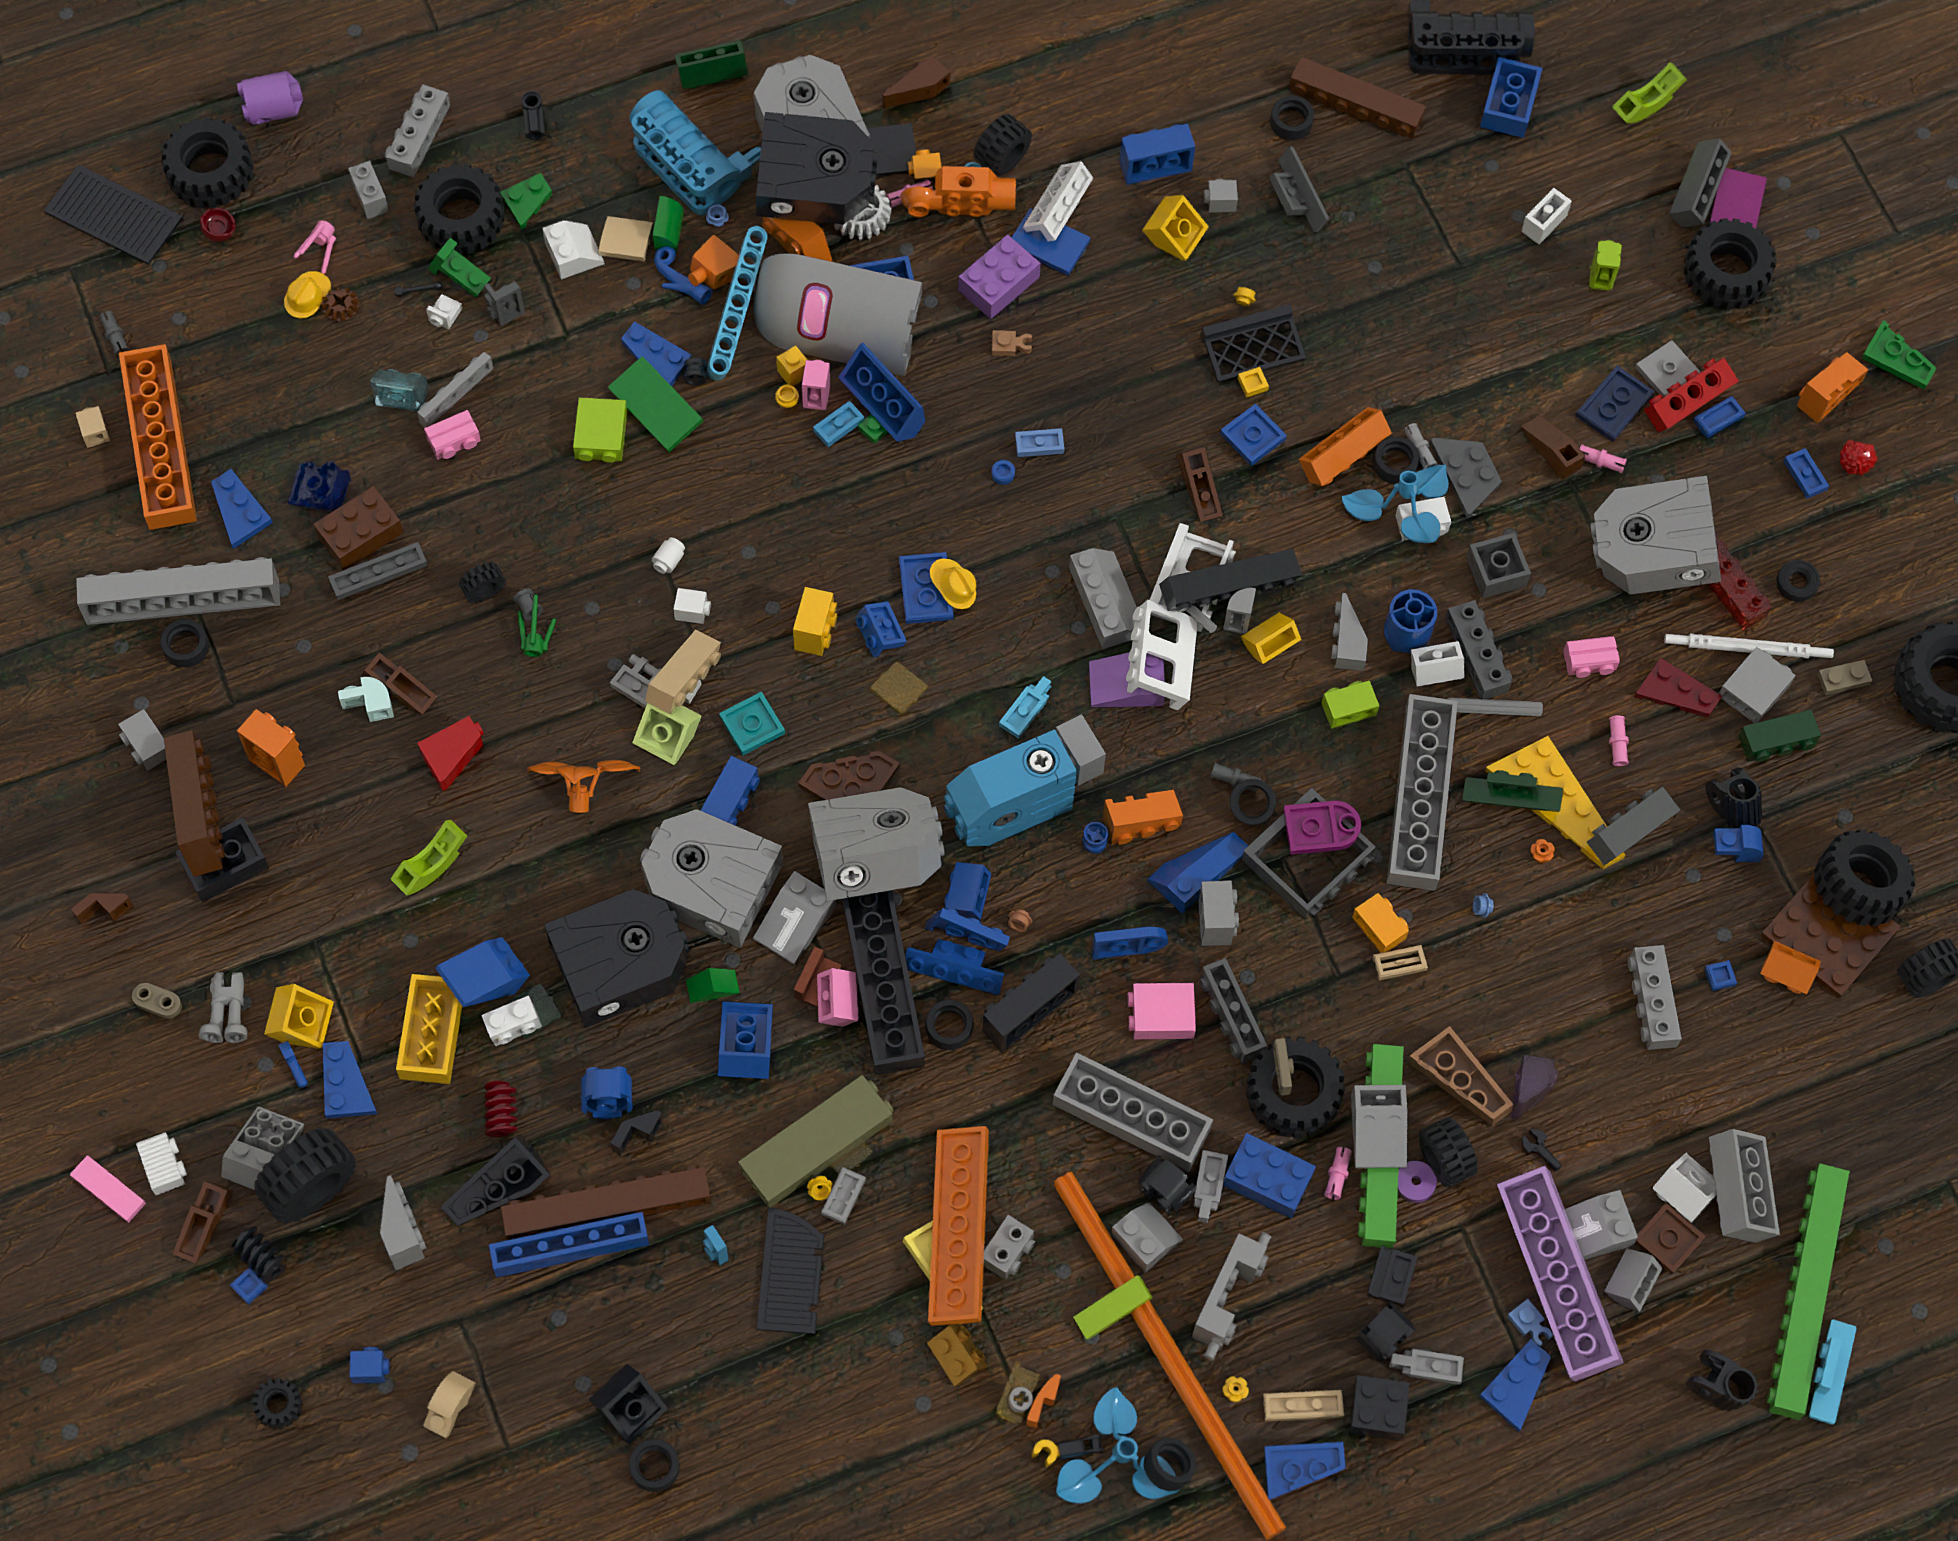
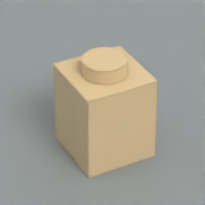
M99 406L85 408L81 412L76 413L87 448L110 441Z

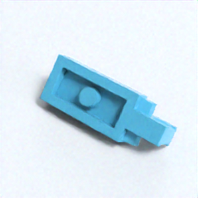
M1043 676L1036 686L1032 684L1029 687L1027 686L1000 720L999 726L1019 739L1047 703L1049 695L1046 693L1051 688V681Z

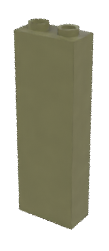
M861 1075L738 1161L739 1170L768 1208L774 1206L893 1122L892 1112L894 1110L886 1099L882 1100L877 1094L879 1092L878 1088L871 1079L867 1081Z

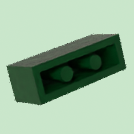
M741 40L675 54L683 89L696 88L701 85L714 84L723 80L737 79L749 75Z
M1807 710L1743 726L1738 737L1747 761L1756 760L1761 762L1777 754L1779 756H1786L1794 750H1810L1816 746L1821 733L1812 710Z

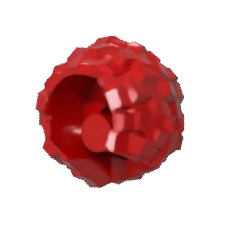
M1848 440L1840 451V464L1848 474L1862 476L1871 468H1874L1878 458L1876 457V451H1874V445Z

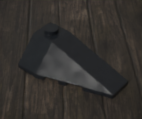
M519 1134L453 1194L441 1208L457 1225H460L531 1193L551 1174L536 1150Z

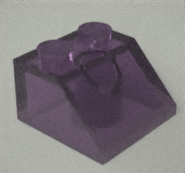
M1524 1055L1516 1072L1511 1118L1517 1119L1544 1100L1547 1092L1552 1091L1558 1074V1069H1554L1555 1060Z

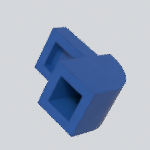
M1741 825L1740 828H1715L1713 831L1715 855H1735L1736 862H1760L1764 856L1762 833L1758 827Z

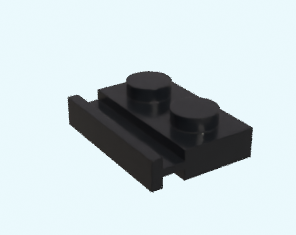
M1381 1246L1367 1296H1373L1379 1300L1392 1302L1403 1307L1417 1256Z

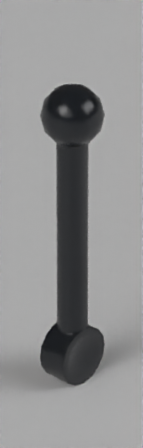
M436 281L434 284L405 289L396 287L394 293L397 297H401L404 293L434 288L440 290L443 285L440 281Z

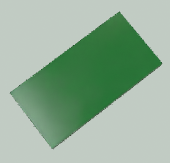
M643 356L608 386L609 390L619 400H626L627 409L668 452L673 450L704 421Z

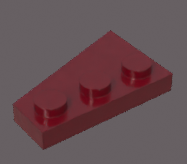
M1662 658L1659 659L1634 696L1639 699L1647 698L1656 701L1655 703L1660 705L1668 704L1679 707L1682 711L1707 718L1722 698L1720 694Z

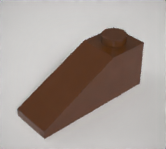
M1205 447L1177 453L1176 456L1182 478L1199 522L1223 516Z

